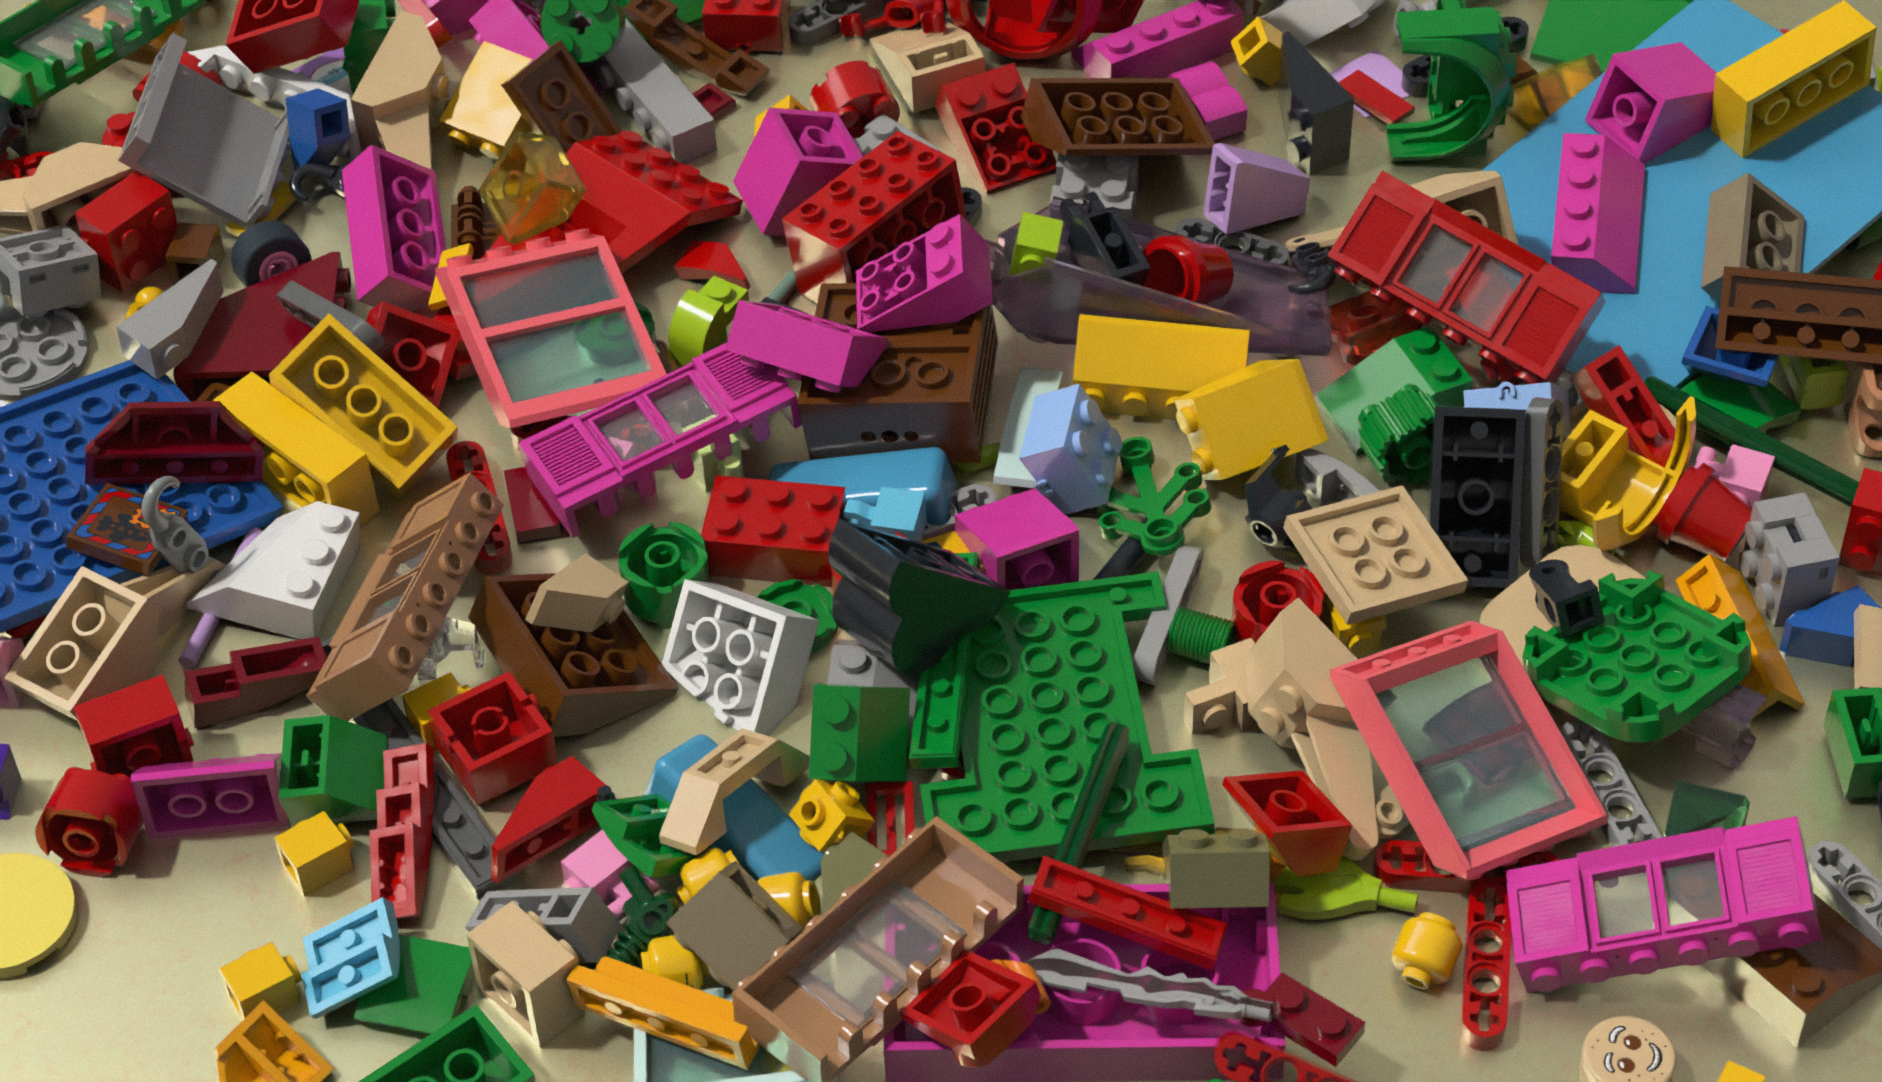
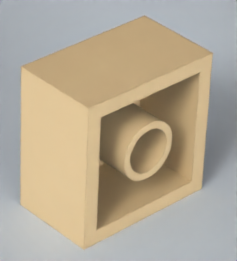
M510 901L466 934L478 991L539 1048L543 1047L585 1014L584 1009L576 1007L566 981L574 966L579 963V958L568 942L563 939L557 941L547 932L543 921L534 912L529 911L526 913L514 901Z

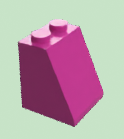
M1682 42L1615 53L1612 55L1585 121L1600 135H1606L1645 164L1711 125L1714 82L1717 72Z
M769 107L733 183L761 233L770 236H786L782 218L855 164L863 155L838 113Z
M1036 488L1010 495L980 507L970 508L965 512L955 515V532L964 542L970 553L978 552L981 572L1007 590L1079 582V529L1073 521Z

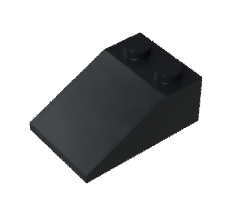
M1289 31L1283 33L1278 95L1286 149L1290 159L1294 163H1298L1308 175H1312L1349 159L1354 98Z

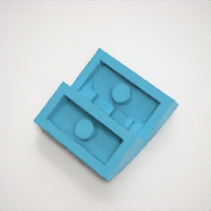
M384 897L303 938L309 970L302 973L301 976L310 1017L314 1019L398 978L400 943L393 903Z

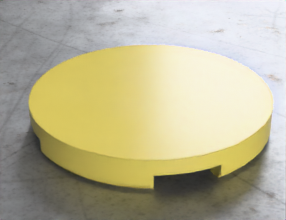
M26 853L0 854V979L24 974L27 972V967L41 961L54 950L60 951L74 930L78 915V905L72 884L62 869L43 857Z

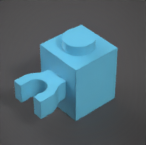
M882 486L876 507L859 500L848 499L844 510V517L849 518L848 522L880 529V531L894 535L897 532L911 540L921 542L927 522L925 492Z

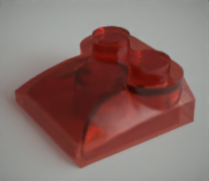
M1371 290L1307 315L1310 325L1329 340L1339 345L1341 360L1351 364L1352 367H1355L1393 338L1419 330L1423 325L1405 314L1408 309L1407 307L1396 301L1389 306L1370 294Z

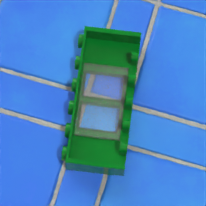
M37 0L0 22V95L22 106L28 105L34 108L76 82L78 85L162 35L165 33L164 28L204 5L206 0Z

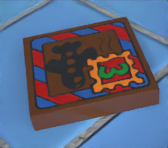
M106 483L67 535L66 548L146 576L151 574L162 558L153 547L150 527L142 516L141 504L144 495L110 483ZM158 500V509L161 512L176 514L188 522V510Z

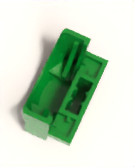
M1437 0L1436 10L1396 12L1395 25L1398 28L1402 53L1431 56L1426 103L1429 120L1414 123L1386 124L1385 137L1391 164L1451 157L1485 156L1487 139H1493L1494 129L1497 125H1505L1507 108L1513 107L1514 93L1510 79L1517 77L1518 70L1517 56L1515 53L1509 52L1511 48L1509 27H1504L1500 12L1494 11V7L1466 8L1465 0ZM1465 100L1458 107H1456V101Z

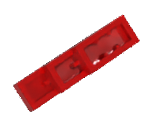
M427 743L383 751L384 789L376 790L377 829L369 830L371 903L382 897L392 902L397 921L420 917L426 887L432 840L434 803V748Z

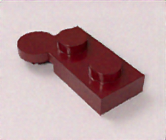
M1283 972L1265 992L1259 989L1242 991V993L1251 998L1274 1002L1275 1014L1271 1015V1019L1276 1031L1335 1067L1339 1065L1364 1034L1365 1022ZM1252 1018L1237 1019L1241 1024L1248 1027H1260L1268 1023Z

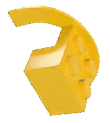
M1690 396L1676 413L1675 438L1665 468L1628 450V428L1592 410L1588 411L1563 442L1559 509L1593 526V541L1600 550L1611 551L1640 538L1653 525L1663 504L1684 474L1693 450L1696 434L1694 397Z

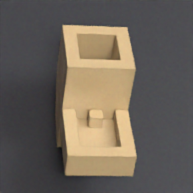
M1252 638L1210 652V684L1185 693L1184 722L1192 735L1207 729L1219 728L1234 720L1241 733L1257 724V721L1248 713L1245 656L1255 644Z

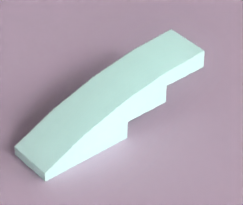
M1021 368L1007 414L993 484L1026 488L1036 487L1037 481L1020 461L1019 456L1035 396L1062 389L1063 371Z

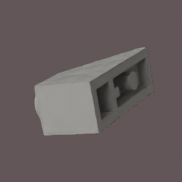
M210 259L116 326L122 353L125 358L158 379L189 357L223 294L216 261Z
M593 887L486 891L465 926L468 932H470L510 901H514L526 913L532 911L538 915L546 926L547 932L557 941L563 939L568 942L576 952L579 963L599 962L608 953L607 951L611 948V944L622 924Z

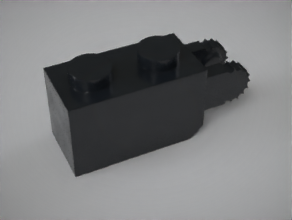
M1089 192L1083 196V206L1085 213H1087L1085 215H1082L1074 199L1061 200L1059 206L1061 216L1070 232L1067 242L1102 306L1105 307L1140 296L1151 267L1118 208H1105L1095 192Z

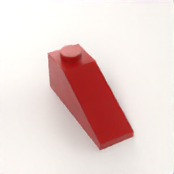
M1620 345L1584 366L1569 380L1589 410L1628 428V450L1665 468L1673 447L1675 428Z
M573 756L543 770L541 774L534 778L492 845L491 879L498 884L598 825L599 823L592 812L594 802H597V790L601 786L607 785Z

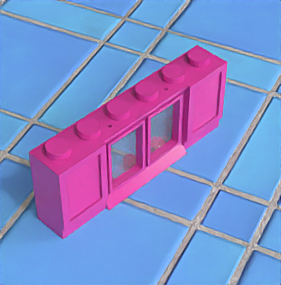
M726 342L691 359V363L579 417L576 414L518 442L527 474L568 533L574 538L580 535L574 510L594 501L603 517H610L617 510L613 491L632 482L642 498H649L656 490L652 472L672 463L673 470L679 478L687 479L694 473L691 453L710 445L715 456L723 461L727 456H731L733 452L729 435L747 426L755 440L763 442L768 439L771 433L767 416L779 410L795 429L802 426L797 405V395L789 387L786 379L776 374L778 369L774 365L765 363L764 369L739 363L740 355L726 351Z
M1797 816L1725 830L1721 826L1577 853L1575 858L1506 870L1515 964L1527 993L1535 991L1550 992L1563 986L1586 982L1600 983L1608 978L1631 974L1645 975L1659 969L1682 965L1696 966L1715 959L1732 956L1747 957L1760 951L1783 947L1798 948L1807 943L1822 941L1806 848Z

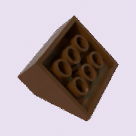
M1031 78L1021 119L1033 142L1065 156L1212 155L1213 145L1215 144L1178 78Z
M557 573L485 576L468 618L503 672L510 671L526 695L532 693L536 697L540 706L539 712L553 730L554 737L589 733L676 695L679 688L624 609L614 622L609 623L606 621L593 632L532 625L525 619L537 591L542 583Z
M1694 863L1665 884L1671 926L1724 916L1716 867L1711 871L1703 872L1698 870L1696 863ZM1814 894L1822 941L1807 943L1798 948L1783 947L1756 952L1747 957L1732 956L1706 961L1701 964L1796 1048L1882 983V950L1816 894Z

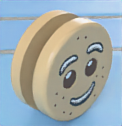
M1631 1016L1612 1017L1595 1025L1587 1034L1579 1063L1580 1082H1672V1076L1676 1067L1675 1049L1669 1037L1651 1022Z

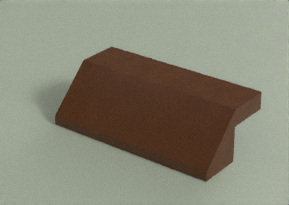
M1724 266L1715 349L1882 365V280Z

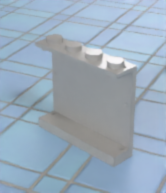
M172 33L155 57L118 161L247 229L254 224L258 217L261 219L267 217L274 204L275 198L271 197L270 194L275 191L283 176V172L278 169L284 164L291 151L290 145L287 144V141L290 140L287 110L279 118L179 63L187 40Z

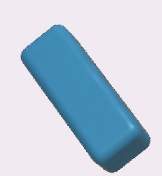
M938 447L778 463L770 470L768 479L845 487L846 504L847 500L851 499L865 502L876 507L882 486L925 492L927 522L935 526L944 525L950 520L949 501L952 503L950 492L959 489L947 455Z
M700 734L660 757L654 766L644 795L658 794L672 803L683 772L719 745L709 736ZM752 778L722 800L727 833L710 846L719 848L724 853L731 850L741 867L756 882L761 877L787 872H800L807 881L812 880L813 882L821 875L820 861L824 852H819L801 838L798 825Z

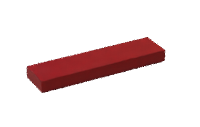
M1043 856L1027 900L1029 903L1209 970H1213L1228 926L1225 922L1187 908L1170 909V902L1047 856Z

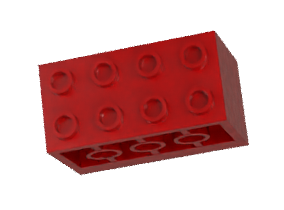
M897 131L783 217V227L799 293L817 303L821 284L856 283V271L866 263L875 261L897 249L902 243L910 242L930 231L935 225L946 222L959 214L968 222L956 160Z

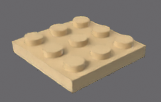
M1403 485L1286 516L1283 527L1347 625L1465 592L1468 583L1467 577Z

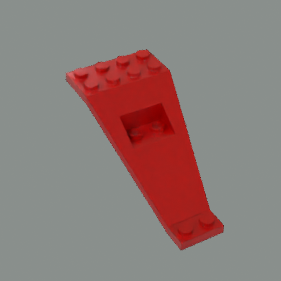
M621 131L620 134L594 136L593 139L573 144L489 249L511 246V250L514 252L527 249L526 241L550 237L551 243L566 240L565 233L589 229L590 235H602L605 237L622 274L687 226L739 215L743 200L730 193L727 186L712 182L700 175V171L697 168L683 165L671 158V154L668 151L655 148L644 142L643 137L638 133ZM591 252L466 280L464 289L480 327L483 329L575 308L603 288L606 283ZM449 306L441 308L433 318L435 321L458 329ZM545 329L487 342L496 364ZM461 334L448 373L455 380L478 375Z

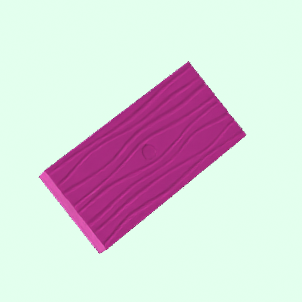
M1274 882L1269 883V907L1187 908L1228 924L1213 970L1064 915L1053 942L1048 945H1044L1041 942L1034 943L1028 937V926L1036 907L1035 904L1027 902L1032 886H1024L1023 908L974 952L990 961L998 959L1001 961L1011 960L1027 963L1026 961L1058 948L1127 974L1150 967L1165 977L1184 973L1187 978H1207L1217 986H1235L1241 992L1247 989H1259L1265 992L1280 975ZM1122 884L1169 902L1167 884ZM889 904L886 907L885 953L908 969L916 960L922 962L940 946L941 941L893 905ZM1045 961L1028 963L1035 971L1047 970L1063 976L1090 977L1136 984L1141 986L1146 993L1181 990L1212 996L1204 988L1185 990L1164 985L1151 978L1126 980L1063 962ZM885 976L884 990L889 992L897 984ZM1043 985L1051 1001L1050 1007L1044 1013L1036 1015L1033 1023L994 1061L984 1067L969 1068L960 1065L955 1060L952 1048L938 1042L904 1020L884 1037L883 1042L885 1082L1211 1080L1214 1078L1231 1080L1219 1072L1213 1055L1215 1043L1226 1032H1245L1282 1049L1286 1048L1285 1036L1276 1031L1275 1025L1272 1022H1268L1260 1027H1248L1241 1024L1238 1020L1194 1015V1010L1186 1008H1162L1124 1002L1120 992L1088 986L1086 993L1047 985ZM1239 1042L1234 1049L1225 1047L1223 1053L1228 1056L1229 1067L1235 1068L1239 1061L1254 1066L1255 1071L1250 1077L1259 1079L1261 1064L1266 1056L1269 1055V1053L1260 1051L1259 1061L1252 1059L1245 1054L1244 1044ZM1284 1061L1277 1062L1271 1067L1268 1079H1283Z

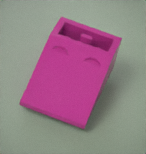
M959 214L946 222L935 225L930 231L910 242L902 243L897 249L879 259L866 263L856 271L857 329L865 332H875L958 322L990 305L993 301L989 244Z

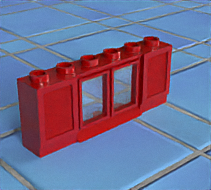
M1383 170L1374 184L1368 189L1327 255L1336 267L1334 273L1344 281L1356 286L1358 281H1361L1372 288L1370 294L1379 301L1389 306L1396 301L1407 307L1408 309L1405 314L1411 319L1426 327L1430 321L1444 329L1441 334L1445 338L1461 347H1464L1466 342L1480 349L1478 356L1495 367L1500 368L1503 363L1517 370L1514 376L1525 384L1547 382L1555 384L1606 303L1602 293Z

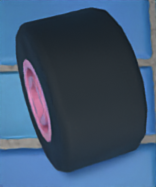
M262 221L247 228L239 235L232 247L231 254L234 273L246 288L312 260L309 248L290 226L279 221Z

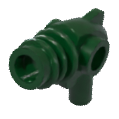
M632 865L618 875L632 897L623 904L622 908L624 914L628 916L622 925L625 932H618L619 941H614V948H609L607 957L632 966L642 965L641 952L648 951L649 942L654 938L670 936L674 932L666 922L679 910V903L674 895L667 893L654 896L635 866Z

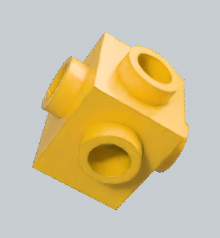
M815 779L811 785L803 790L800 800L789 813V816L800 828L799 834L801 838L819 852L824 853L831 845L839 844L851 832L863 838L875 822L858 801L860 798L858 792L849 784L839 780L835 783Z

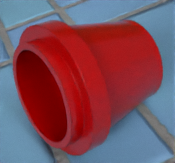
M1169 235L1152 240L1142 252L1151 268L1140 295L1150 311L1160 318L1175 320L1189 317L1201 306L1223 298L1232 286L1234 271L1231 259L1226 251L1217 245L1192 242L1183 236Z
M1702 463L1698 469L1690 466L1668 496L1653 523V526L1659 529L1656 538L1667 545L1670 542H1674L1705 555L1711 554L1726 563L1745 535V525L1750 521L1752 508L1714 475L1715 469L1705 463Z

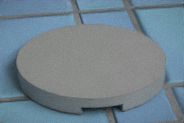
M13 306L7 307L4 310L3 314L0 315V400L18 401L71 382L78 376L89 356V342L85 328L76 315L64 308L49 310L47 314L39 317L22 316Z

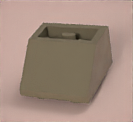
M736 861L718 872L666 922L674 931L677 942L686 950L695 952L709 966V972L718 983L725 987H730L733 991L745 976L754 975L768 963L777 948L791 943L803 930Z

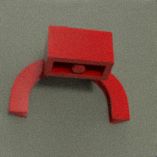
M946 0L948 12L954 24L970 33L978 47L994 55L1019 61L1052 59L1076 49L1094 31L1101 9V0H1076V14L1065 31L1062 33H1037L1033 28L1031 0H989L985 26L976 18L970 0Z

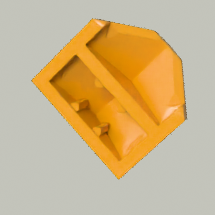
M264 1000L215 1047L219 1082H322L334 1069Z

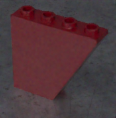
M330 252L220 298L189 357L174 367L173 376L176 386L192 402L196 401L213 381L231 387L250 372H254L270 384L269 374L313 330L312 327L293 317L278 302L276 295L290 281H294L348 311L344 293H350L351 274L349 268H343L340 252Z

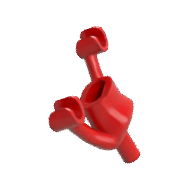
M894 0L885 7L884 16L862 22L860 13L839 17L842 37L853 35L861 37L866 32L885 27L908 28L922 23L924 34L933 32L946 33L944 21L946 0Z

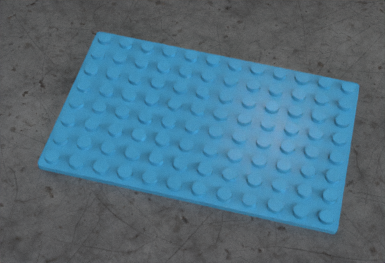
M1694 0L1633 50L1682 42L1718 73L1784 34L1729 0ZM1605 72L1482 170H1495L1502 177L1518 245L1550 264L1563 133L1600 135L1585 121V118ZM1867 85L1743 159L1711 131L1710 125L1645 163L1635 294L1601 292L1606 303L1557 381L1580 396L1569 378L1584 366L1620 345L1643 382L1648 376H1655L1679 389L1697 374V372L1687 370L1681 364L1682 357L1705 307L1720 308V302L1709 296L1701 288L1710 194L1749 172L1805 216L1800 273L1814 274L1882 216V93ZM1497 261L1514 292L1524 275ZM1445 278L1422 286L1441 298L1443 295L1441 288L1445 287Z

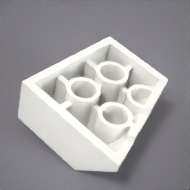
M316 501L276 518L187 602V609L297 639L317 637L360 547V512Z

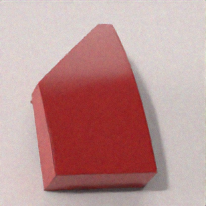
M692 241L674 266L681 280L711 279L713 276H717L747 290L751 287L730 248L724 243Z

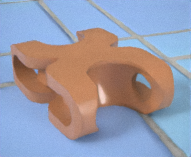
M1846 361L1845 364L1849 374L1846 386H1843L1845 391L1842 402L1845 406H1849L1848 424L1854 448L1863 456L1882 457V440H1871L1865 434V430L1868 427L1874 426L1879 427L1882 436V365Z

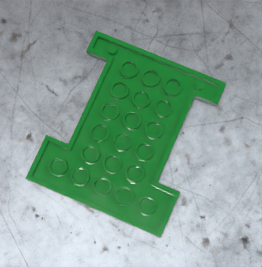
M1159 571L1009 590L1011 593L998 614L985 626L972 632L960 743L965 779L920 784L925 825L937 816L1000 862L1056 855L1104 728L1107 724L1114 722L1117 725L1124 724L1128 727L1129 742L1088 851L1162 842L1166 839L1167 835H1179L1181 831L1188 829H1199L1206 831L1208 834H1214L1215 823L1198 748L1159 754L1151 753L1124 622L1147 620L1150 618L1152 611L1166 610Z

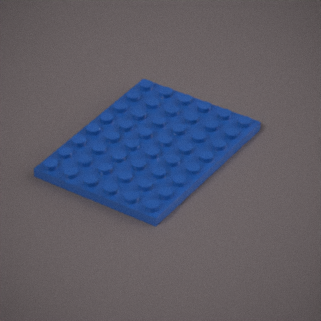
M128 360L0 407V633L49 614L81 566L118 584L144 575L66 548L67 535L106 485H85V447L130 402H191L166 373L156 379ZM261 481L180 483V486L177 488L167 487L159 497V501L188 510L187 523L204 539L207 550L245 535L253 527L260 529L270 525L276 518L283 516L284 506ZM151 484L113 485L145 495ZM162 557L153 571L170 564Z

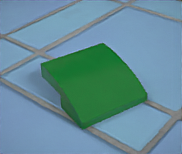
M1702 375L1680 389L1763 433H1766L1767 429L1795 424L1802 411L1800 407L1770 382H1768L1765 388L1728 382Z
M658 794L594 802L592 812L606 836L628 861L651 878L678 874L684 864L713 848L709 846L700 854L694 855L661 844L659 834L671 802Z
M399 934L400 966L398 978L361 996L354 1019L359 1023L428 1036L456 1018L462 997L468 998L474 977L469 947Z

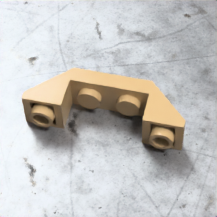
M741 728L683 772L659 834L660 843L682 850L685 853L700 854L727 833L722 801L724 798L731 795L733 791L752 777L767 781L772 785L785 787L809 768L810 756L779 739Z

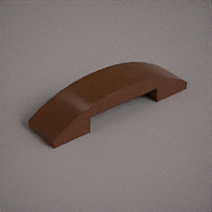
M632 0L624 7V13L631 23L659 52L678 67L707 84L710 82L723 91L747 96L769 75V68L740 48L731 55L677 18L678 6L669 0Z

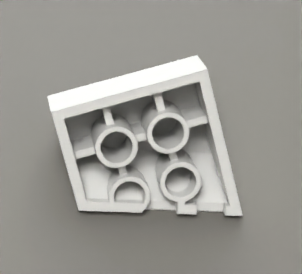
M1281 0L1273 6V11L1261 16V18L1283 33L1289 31L1305 47L1347 24L1349 29L1355 27L1369 17L1368 13L1380 6L1384 0Z
M684 579L662 665L694 697H701L715 710L714 715L723 724L731 725L736 731L743 728L768 736L796 707L819 620L718 583Z

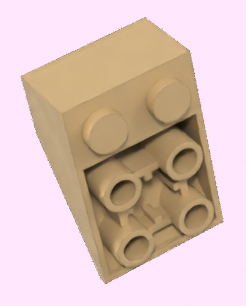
M945 21L946 33L933 32L924 34L922 24L871 38L870 43L911 111L916 113L935 107L934 103L942 85L985 72V57L970 33Z

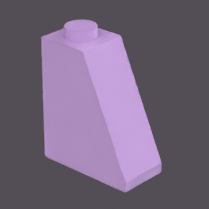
M1222 143L1214 144L1203 216L1225 234H1230L1304 214L1310 178L1286 159Z

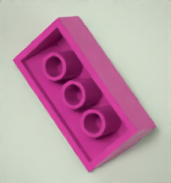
M1198 0L1077 47L1071 51V56L1091 78H1122L1127 75L1132 77L1141 76L1142 78H1167L1171 73L1200 65L1233 52L1231 40L1244 28V11L1233 0Z
M1563 133L1551 265L1600 292L1635 294L1645 165L1606 135Z
M371 145L342 170L357 301L372 307L384 301L408 311L430 308L428 303L436 276L435 269L438 268L441 252L446 250L436 173L434 170Z

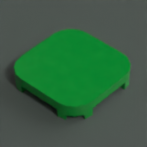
M1649 570L1646 573V579L1628 578L1615 581L1613 573L1599 579V596L1605 622L1566 637H1562L1554 627L1545 632L1534 625L1525 635L1526 645L1522 656L1523 667L1540 697L1608 736L1625 742L1639 743L1659 740L1676 732L1740 684L1749 674L1752 661L1751 641L1746 632L1745 621L1733 612L1722 620L1665 590L1664 575Z

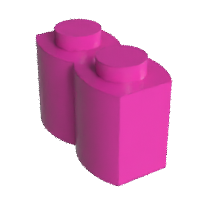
M1210 61L1169 74V78L1179 79L1213 140L1246 130L1247 106L1239 92L1229 85L1224 73L1216 63Z

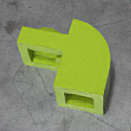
M713 276L699 292L692 289L686 291L675 309L668 335L669 351L678 365L685 366L692 362L691 359L726 343V327L734 319L738 301H749L747 289Z

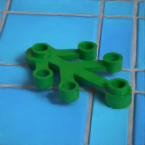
M1139 436L1128 438L1122 442L1119 458L1122 468L1134 476L1140 498L1116 491L1111 486L1108 503L1093 507L1096 512L1104 513L1098 519L1101 536L1107 540H1116L1125 535L1141 540L1142 548L1151 555H1170L1184 544L1185 534L1183 528L1193 517H1203L1211 511L1209 493L1204 489H1197L1202 484L1200 467L1192 462L1179 465L1174 471L1175 475L1158 493L1150 471L1155 461L1151 441ZM1188 491L1183 497L1184 503L1171 516H1165L1166 510L1181 493ZM1119 509L1147 518L1148 521L1144 524L1125 519L1122 513L1113 510Z

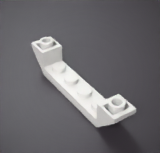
M225 45L187 52L201 60L197 66L207 74L212 69L227 87L257 97L259 100L267 101L286 109L285 98L317 88L346 99L350 138L337 156L353 161L361 154L357 128L348 93L281 67L253 74Z

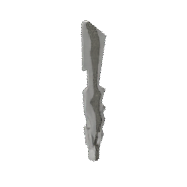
M1058 948L1023 962L1035 969L1043 985L1086 993L1088 986L1120 992L1124 1002L1162 1008H1186L1194 1010V1015L1231 1020L1252 1018L1272 1022L1275 1014L1274 1002L1246 996L1235 986H1217L1207 978H1187L1184 973L1165 977L1150 967H1145L1132 974H1127Z

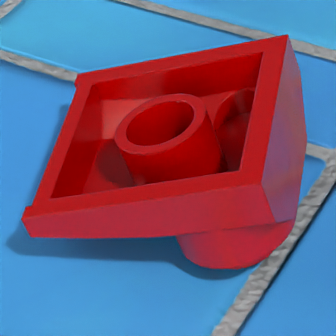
M964 949L953 963L906 1007H902L898 1012L901 1019L938 1042L952 1048L955 1060L960 1065L978 1068L994 1061L1033 1023L1041 994L1036 981Z

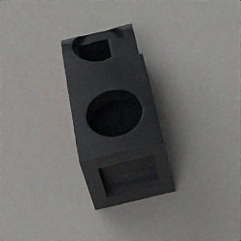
M1557 559L1546 560L1534 565L1530 569L1529 576L1536 590V606L1562 637L1605 622L1598 587L1590 579L1578 584L1570 575L1566 562Z

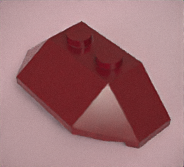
M220 401L130 402L85 447V485H102L106 483L152 484L163 476H173L180 483L263 481L264 444Z

